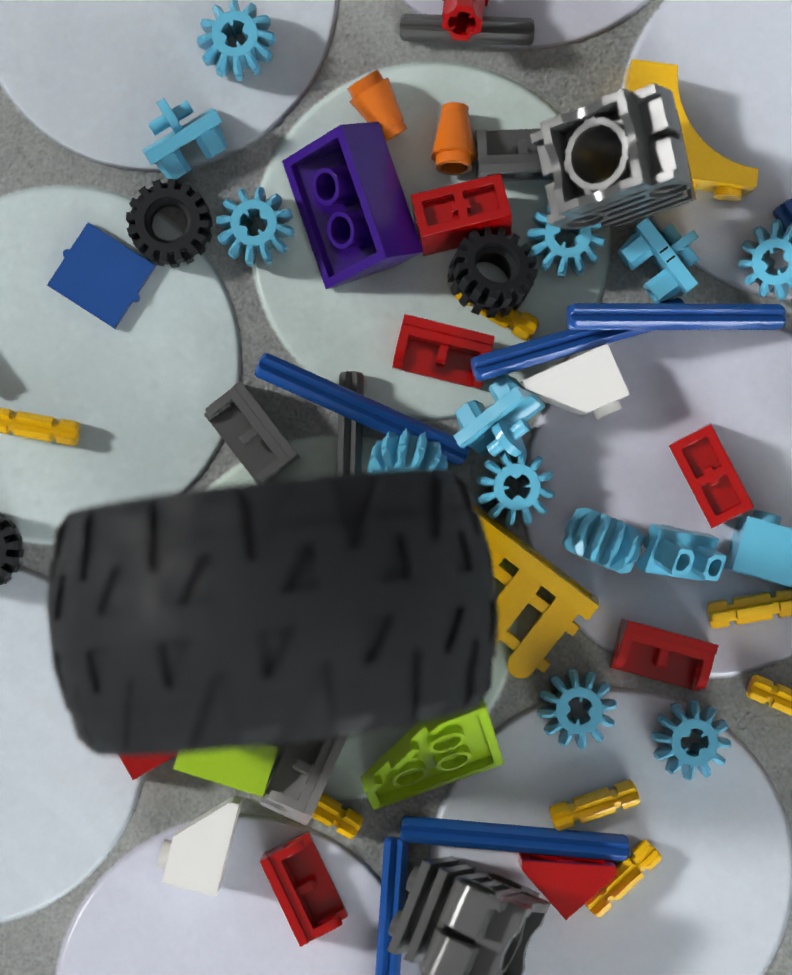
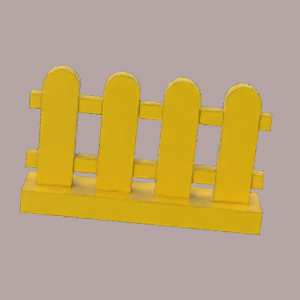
M473 503L475 512L479 513L491 551L494 577L505 585L497 596L499 617L496 644L500 640L513 650L507 662L508 671L512 676L520 679L527 678L536 668L544 673L551 665V662L545 656L565 631L572 637L580 628V625L574 622V619L579 614L588 621L599 607V599L495 519H491L487 513ZM504 558L519 568L514 575L499 565ZM541 586L555 596L551 603L537 593ZM529 603L542 614L521 640L509 631L508 628Z

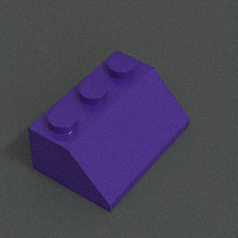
M379 122L341 124L282 161L325 289L335 288L391 269L424 252Z

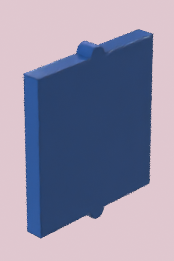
M87 223L71 249L63 251L65 258L47 286L116 329L131 304L140 300L139 292L156 266L92 224Z

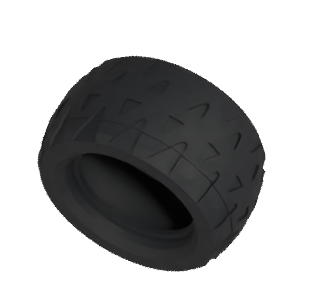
M388 470L283 479L169 493L80 509L67 514L55 532L53 561L50 562L47 594V614L53 669L65 708L70 712L77 738L95 754L139 756L204 752L289 743L385 729L468 711L480 705L491 687L492 664L494 657H496L499 617L491 551L479 513L475 512L468 486L451 470Z

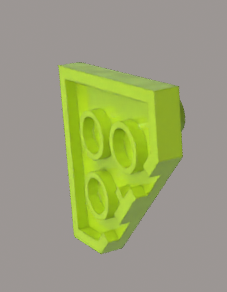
M482 699L479 706L468 711L416 723L360 777L372 808L377 810L504 764L484 699Z

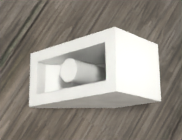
M608 343L520 382L525 390L540 396L541 400L579 416L593 412L596 419L622 409L619 400L630 395Z
M232 796L179 828L174 834L172 841L164 840L157 867L165 869L161 883L217 896L224 877L243 797Z

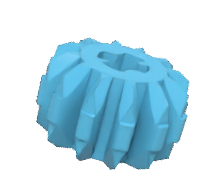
M231 0L229 4L230 11L225 13L219 5H214L212 10L216 21L211 19L201 20V28L206 34L197 38V44L199 48L207 50L202 56L206 66L217 64L216 73L221 78H224L232 68L236 81L241 82L244 78L243 69L249 67L251 73L258 76L261 70L257 60L263 62L272 61V52L267 47L276 43L275 33L267 31L271 25L268 15L256 17L257 7L251 2L241 12L238 1ZM237 34L244 35L245 43L243 45H240L237 41V47H230L228 39L231 36L236 40Z
M257 187L254 199L250 200L246 190L242 188L238 190V196L242 202L238 206L229 199L223 202L224 208L232 215L216 217L217 225L227 229L218 235V240L221 245L233 243L228 252V255L233 260L240 257L246 250L245 263L247 266H254L257 253H261L266 265L273 263L271 253L269 252L271 248H274L281 254H285L288 250L285 243L279 237H294V228L284 224L293 218V214L289 208L278 210L282 203V197L279 194L271 196L265 203L266 192L263 187ZM253 218H261L263 226L266 227L264 232L258 229L260 234L258 236H251L247 227H245L247 222L253 225L251 220Z
M547 204L548 215L551 214L549 204ZM537 211L534 214L532 220L539 228L528 229L526 238L531 241L540 242L531 247L529 252L530 256L538 257L542 254L546 256L540 265V270L546 272L553 262L558 264L556 270L557 277L564 278L568 264H570L577 276L582 275L585 271L583 261L592 265L596 264L599 256L592 248H602L605 245V238L592 233L597 232L602 227L601 223L580 229H566V235L570 231L575 235L571 248H566V242L559 245L556 241L560 229L564 228L548 225L546 214Z
M778 219L771 221L770 234L762 226L753 229L754 237L758 243L746 240L741 245L744 251L753 256L739 260L738 264L740 268H753L754 273L744 279L747 285H751L760 279L762 284L758 294L762 297L768 295L774 285L775 294L780 300L787 297L788 285L792 289V223L784 234L783 224ZM783 249L785 251L783 259L789 262V266L785 265L776 270L773 268L775 260L769 257V255Z
M406 428L400 436L388 431L383 440L376 441L371 451L367 471L447 470L448 463L446 461L447 456L441 451L440 442H427L425 432L419 436H414Z
M526 449L516 457L515 464H512L510 454L506 450L499 453L503 469L493 461L487 460L484 463V467L494 475V478L478 477L476 481L477 485L491 487V492L480 495L478 502L483 504L494 499L497 503L490 509L488 516L494 519L503 508L506 509L504 523L505 526L509 527L513 526L515 522L516 511H519L524 525L532 524V516L528 507H531L540 515H545L548 509L537 500L538 497L554 498L555 496L554 490L541 488L540 484L541 482L553 479V472L548 471L539 476L536 474L535 470L544 461L541 456L534 458L529 466L524 465L527 457ZM507 477L511 480L522 477L526 481L527 485L522 486V489H527L524 498L519 495L511 499L507 497L504 490L509 489L508 486H504V481Z
M585 507L576 509L572 519H569L564 530L565 535L562 545L566 551L623 574L631 572L634 563L638 561L643 550L641 547L645 537L635 527Z
M574 668L567 670V685H564L558 676L553 675L550 681L558 689L555 695L547 690H541L539 696L543 700L551 702L552 706L537 709V715L540 718L555 717L545 725L544 731L547 735H552L561 729L558 742L562 746L569 744L573 733L575 734L576 744L580 749L586 748V733L588 732L596 741L601 742L604 736L596 728L598 724L601 723L607 727H613L615 721L611 717L604 715L603 711L613 710L617 707V702L614 699L600 700V698L608 693L610 686L608 683L602 682L592 688L596 674L591 671H587L584 674L580 684L577 671ZM583 697L586 698L587 703L582 707L586 714L580 719L572 714L571 719L567 718L566 715L571 711L568 702L573 698L582 702Z
M689 700L686 714L678 703L670 704V710L674 718L670 720L666 716L659 714L656 717V721L666 727L665 731H654L650 734V738L653 741L665 743L653 752L654 757L657 760L669 758L666 762L665 770L670 774L676 773L682 766V775L686 780L693 779L696 766L704 777L711 776V768L708 762L713 760L721 766L724 765L726 759L716 753L717 749L731 747V740L717 736L728 728V723L723 719L713 721L717 710L710 705L700 712L699 702L696 700ZM691 729H693L692 731L700 736L699 743H692L690 750H688L689 748L681 743L682 737L690 736Z

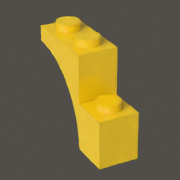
M632 59L626 71L624 89L634 92L655 83L673 92L695 194L696 190L714 192V198L723 201H740L742 196L747 197L757 186L759 169L747 167L723 157L707 145L696 133L684 112L680 100L678 65Z

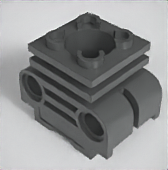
M653 83L634 92L622 88L601 97L585 107L545 120L540 123L541 130L530 134L531 143L537 145L543 176L554 179V182L545 185L551 213L546 215L548 225L564 229H580L601 223V226L606 227L610 225V228L616 229L696 200L673 92L658 84Z
M452 856L422 860L421 865H416L410 873L406 884V890L410 893L403 911L398 910L391 921L388 934L392 936L387 951L394 955L406 952L404 960L410 963L422 961L419 970L424 975H523L528 944L535 932L542 926L551 903L540 898V893L491 872L474 873L476 867L469 864L458 865L459 859Z

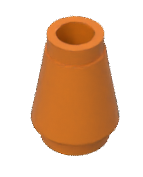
M379 70L368 74L347 88L352 97L349 102L366 122L380 123L386 142L407 129L389 78L383 79Z
M450 102L441 107V115L431 155L432 160L436 162V170L440 173L447 175L466 174L472 170V163L477 159L469 107L464 103Z

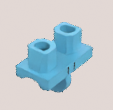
M165 98L156 102L163 115L154 119L148 125L155 136L169 127L172 128L173 132L142 151L151 165L156 163L159 170L168 179H178L192 170L179 150L180 147L195 140L208 160L226 150L228 146L223 132L218 125L222 123V120L215 109L210 108L181 126L179 121L194 112L190 104L186 100L171 109Z
M647 217L635 226L630 233L632 236L624 243L617 254L631 271L650 258L660 273L645 283L643 287L654 303H662L676 295L681 298L695 287L698 282L678 258L677 254L688 268L700 259L689 246L699 236L692 230L682 237L674 225L670 224L661 231L671 244L670 247Z
M503 374L490 383L488 389L495 403L488 409H485L483 403L473 400L466 402L455 411L461 430L453 436L459 447L465 448L469 446L480 455H484L489 451L494 457L503 450H506L514 457H518L525 451V444L521 436L531 429L527 421L541 411L545 405L540 396L525 390L516 378Z
M651 523L649 535L643 541L646 551L638 559L636 567L647 573L698 581H717L724 567L726 556L715 550L719 538L711 534Z

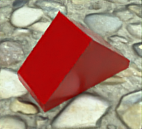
M519 852L518 862L522 871L565 920L571 917L616 876V865L612 860Z

